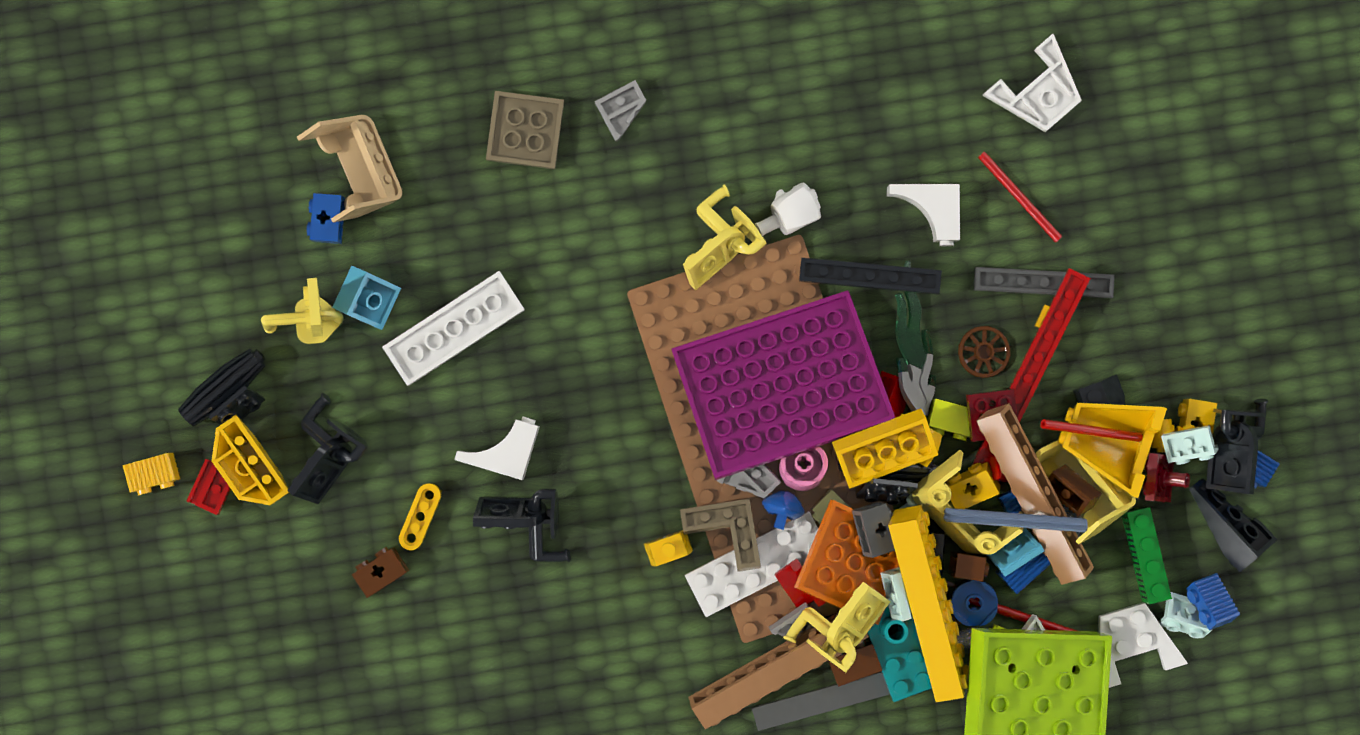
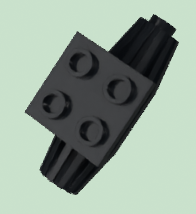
M248 349L226 362L196 387L178 409L179 413L192 426H196L207 418L221 425L234 415H237L243 422V419L249 413L258 410L261 403L266 400L262 395L248 388L265 367L263 361L266 358L258 349L255 351Z
M838 460V469L843 472ZM932 460L928 467L916 463L877 479L873 478L865 483V486L856 494V498L865 499L866 502L870 503L886 501L890 505L900 504L918 488V483L911 482L921 481L936 469V463H933Z

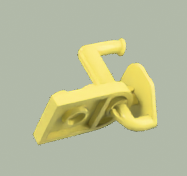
M725 184L697 207L698 216L718 235L713 239L707 240L698 252L689 255L685 263H683L689 284L695 290L728 264L738 253L754 254L767 244L752 221L738 207L734 206L731 209L735 221L733 227L728 225L712 209L720 200L726 196L730 197ZM745 236L752 241L750 245L745 243Z
M317 278L307 279L308 286H303L304 299H301L296 304L295 313L264 315L261 318V322L265 332L270 334L276 331L277 325L296 324L299 340L305 344L324 343L341 325L344 318L340 311L332 308L330 304L320 298Z
M862 582L855 589L853 596L847 604L840 609L838 616L832 623L815 609L808 607L802 611L783 638L796 643L798 634L806 623L809 622L827 637V640L823 646L809 638L806 642L841 670L847 672L856 659L855 647L861 642L891 601L865 582ZM837 652L846 653L842 661L834 656Z

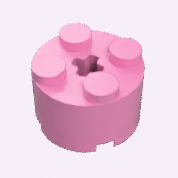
M820 446L781 458L779 464L780 476L785 485L794 490H811L822 482L828 468V458ZM801 461L805 462V465L807 466L806 469H802L801 466H798L800 465Z

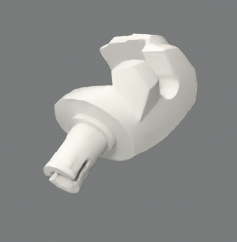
M803 182L794 186L786 193L782 189L777 191L775 200L771 204L773 215L755 223L759 233L764 236L780 228L784 235H788L821 218V207L815 190L810 189Z

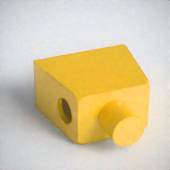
M683 530L644 543L651 566L665 564L687 556L693 551L688 535L684 534Z

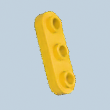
M424 484L418 489L399 535L400 545L406 550H415L423 543L441 499V490L435 484ZM429 490L434 493L432 499L426 497V492ZM419 512H422L425 515L423 521L417 519V514ZM409 534L416 536L415 542L408 540Z

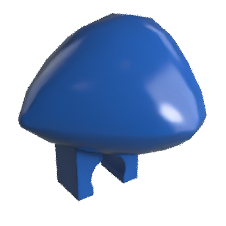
M778 491L767 496L762 501V505L768 514H777L774 528L784 530L787 518L796 520L805 515L801 502L795 494L789 491Z

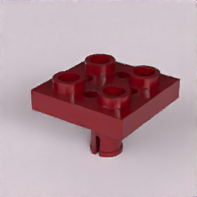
M1014 389L966 394L970 440L972 442L986 440L984 434L979 430L977 420L986 411L1010 403L1017 417Z
M1149 453V458H1147L1145 463L1147 481L1143 486L1145 500L1171 502L1172 486L1188 488L1190 475L1189 473L1173 472L1174 462L1168 463L1166 455Z

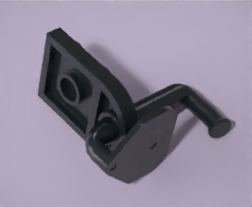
M325 393L321 394V397L313 404L301 422L302 429L321 446L307 460L305 467L293 479L292 485L287 490L293 496L315 504L321 502L348 463L358 461L368 449L366 441L348 426L328 418L326 422L337 431L336 435L332 436L315 421L327 404H331L330 398ZM349 441L357 445L353 451L351 446L348 444Z
M1267 399L1254 400V404H1256L1255 412L1230 409L1213 410V412L1221 413L1220 425L1212 433L1214 444L1218 445L1219 450L1213 455V458L1208 460L1206 488L1254 494L1258 440L1262 438L1265 432ZM1246 416H1255L1254 426L1246 424Z
M540 489L531 498L479 497L473 516V527H481L483 529H490L492 527H504L505 529L529 527V554L532 560L537 562H571V555L567 548L564 551L558 552L544 551L543 524H550L551 539H555L557 534L559 497L556 489ZM541 499H551V509H547Z

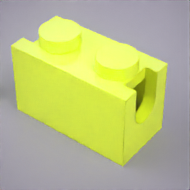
M932 399L927 418L929 427L941 435H944L946 431L954 433L953 438L967 441V437L970 438L967 407L939 399Z

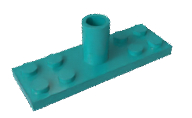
M887 606L879 625L873 624L867 633L876 651L892 701L896 702L931 689L932 686L913 618L906 621L892 619L889 606ZM893 624H898L897 632L893 635H888L889 627Z

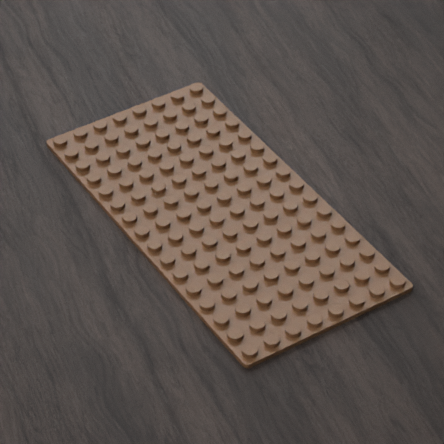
M801 235L765 245L754 254L741 253L736 255L697 290L689 284L686 272L629 290L627 293L697 507L749 499L756 538L775 529L774 523L777 514H768L762 505V501L765 498L758 497L747 491H741L736 489V487L725 483L722 484L715 480L671 349L823 299L819 284L799 282L801 258H810ZM832 442L820 446L827 455L828 468L819 486L808 491L794 490L785 485L779 472L780 459L765 464L781 480V483L767 496L778 491H789L799 499L805 513L809 511L813 515L814 512L810 508L829 489H832L852 509L876 503L856 498V494L865 486V483L849 489L843 472L838 469V458ZM801 461L800 465H798L802 469L807 468L804 461ZM877 501V502H879V503H886V504H887L886 501ZM887 504V506H888V507L890 508V510H891V513H893V512H894L893 506L890 505V504ZM814 519L817 527L819 528L820 524ZM730 527L705 531L714 559L734 550ZM779 581L730 605L741 640L744 643L772 635L769 626L797 608ZM815 601L808 604L809 607L815 609L823 617L835 614L841 609L827 602L820 607L817 606Z

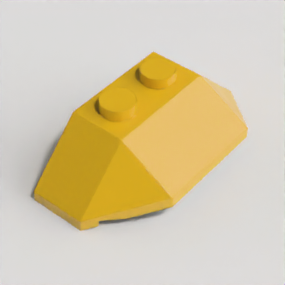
M234 415L216 428L212 463L238 500L272 505L289 493L287 491L289 488L281 472L255 435L237 415Z

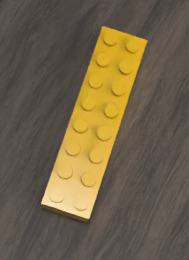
M922 505L896 509L888 526L935 701L941 702L964 698L965 690L968 688L969 666L964 665L962 658L965 657L964 647L957 639L959 635L958 624L956 621L953 622L951 616L953 614V605L951 600H947L945 593L948 591L945 578H941L939 571L942 570L941 560L939 556H935L934 548H936V541L934 535L929 533V514L927 511L924 512Z

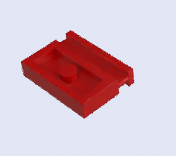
M205 459L187 498V502L215 515H219L231 488L210 459Z

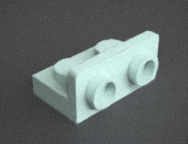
M1210 425L1166 433L1161 436L1168 463L1176 462L1177 465L1190 462V459L1199 458L1201 461L1213 458V455L1219 450L1218 445L1214 444Z
M900 567L881 572L886 598L891 601L888 605L891 618L900 621L912 619V612Z
M1171 592L1172 599L1166 600L1165 613L1159 622L1160 625L1166 627L1169 631H1180L1189 634L1193 638H1204L1212 630H1209L1206 625L1201 623L1195 604H1192L1188 597Z

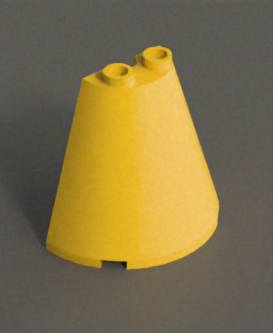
M1077 403L1074 408L1069 407L1065 421H1068V423L1142 433L1143 439L1141 442L1061 431L1058 443H1061L1065 450L1129 495L1138 498L1145 479V475H1142L1148 453L1155 433L1161 429L1167 408Z

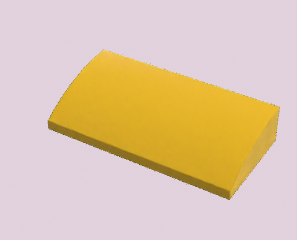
M921 408L832 442L849 489L869 482L873 478L877 479L938 456L927 419Z

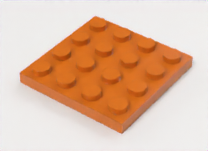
M830 500L794 588L838 608H842L853 596L855 589L862 582H865L886 597L880 573L899 567L896 552L892 551L874 558L863 556L852 513L854 509L835 500ZM883 613L874 624L879 625Z

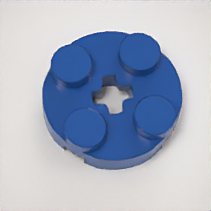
M976 580L963 581L952 593L953 614L962 624L966 626H983L995 617L998 609V599L994 589L988 583ZM979 598L978 603L980 606L978 608L975 606L970 608L969 599Z

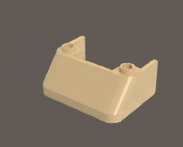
M357 115L319 121L297 136L298 141L316 138L324 152L328 154L337 153L354 194L345 199V210L331 218L333 223L361 217L394 203L401 198V186L375 124L370 117Z

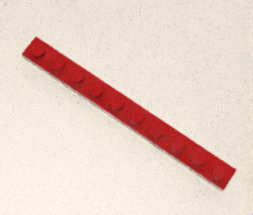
M1068 268L1009 389H1014L1016 414L1019 423L1091 279ZM983 440L971 466L976 463L984 464L988 462L991 467L990 457H993L994 454L991 453L987 440Z

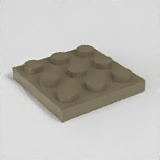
M495 91L486 160L555 169L564 100Z

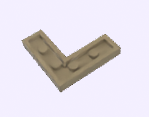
M749 499L680 509L684 534L730 527L737 571L761 568Z

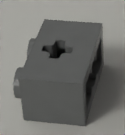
M876 502L852 510L863 556L874 558L895 551L888 526L892 513L886 503Z

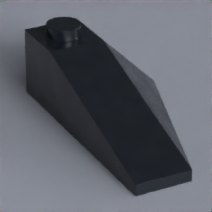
M1117 374L1073 390L1077 403L1125 405V395Z
M1203 478L1189 488L1223 555L1239 572L1244 570L1278 540L1257 518L1250 519L1243 514L1244 509L1238 504L1233 506L1227 502L1226 496L1222 492L1206 488V480Z

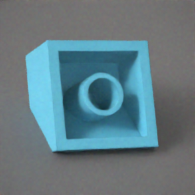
M351 266L332 308L382 330L401 288Z

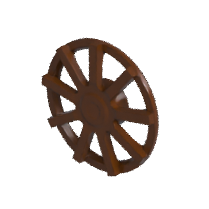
M990 326L975 327L969 330L960 341L958 346L959 360L963 368L971 375L980 378L993 377L1002 372L1007 366L1010 359V345L1004 334L996 328ZM982 330V342H978L972 333ZM987 330L997 334L990 343L986 341ZM968 337L976 345L975 348L964 346ZM1001 337L1006 347L993 348V344ZM963 350L972 351L974 355L964 360ZM1006 351L1005 361L994 356V353ZM978 359L975 371L968 367L967 363ZM991 359L1002 365L994 372L990 364ZM982 362L986 363L988 374L979 373Z

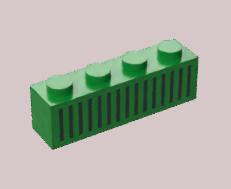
M1145 506L1129 509L1122 515V520L1142 602L1153 604L1170 600L1172 596L1151 509Z

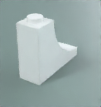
M889 184L887 187V197L906 200L924 214L932 230L933 242H940V246H954V242L960 240L959 184Z
M522 417V420H515L509 434L496 446L482 452L457 451L455 460L524 480L540 426L535 425L536 420Z

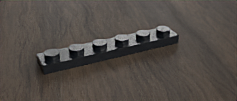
M801 258L799 282L939 295L942 270Z

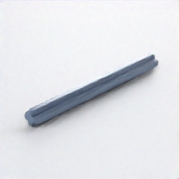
M945 508L944 521L1072 532H1086L1088 528V522L1085 518Z

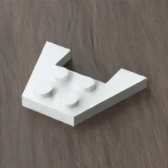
M1054 34L1034 50L1049 68L1016 96L1000 79L983 94L984 97L1044 132L1082 101Z
M1142 602L1098 616V632L1112 636L1109 688L1121 684L1115 661L1158 649L1164 670L1188 664L1145 603Z

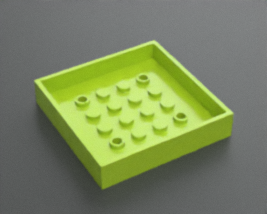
M972 628L964 735H1106L1112 636L1093 631ZM1012 664V669L1009 671L1008 667Z

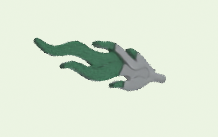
M908 260L905 262L904 267H910L911 261ZM904 292L909 308L908 325L906 301L902 293L895 294L898 304L895 332L897 343L903 358H896L900 391L911 412L921 408L924 415H928L936 385L935 375H929L933 362V347L929 330H922L920 335L921 305L916 293Z

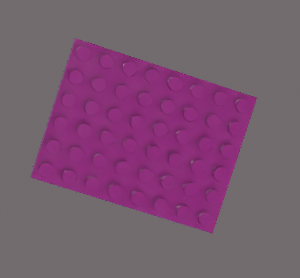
M848 290L671 349L715 480L833 442L895 418Z

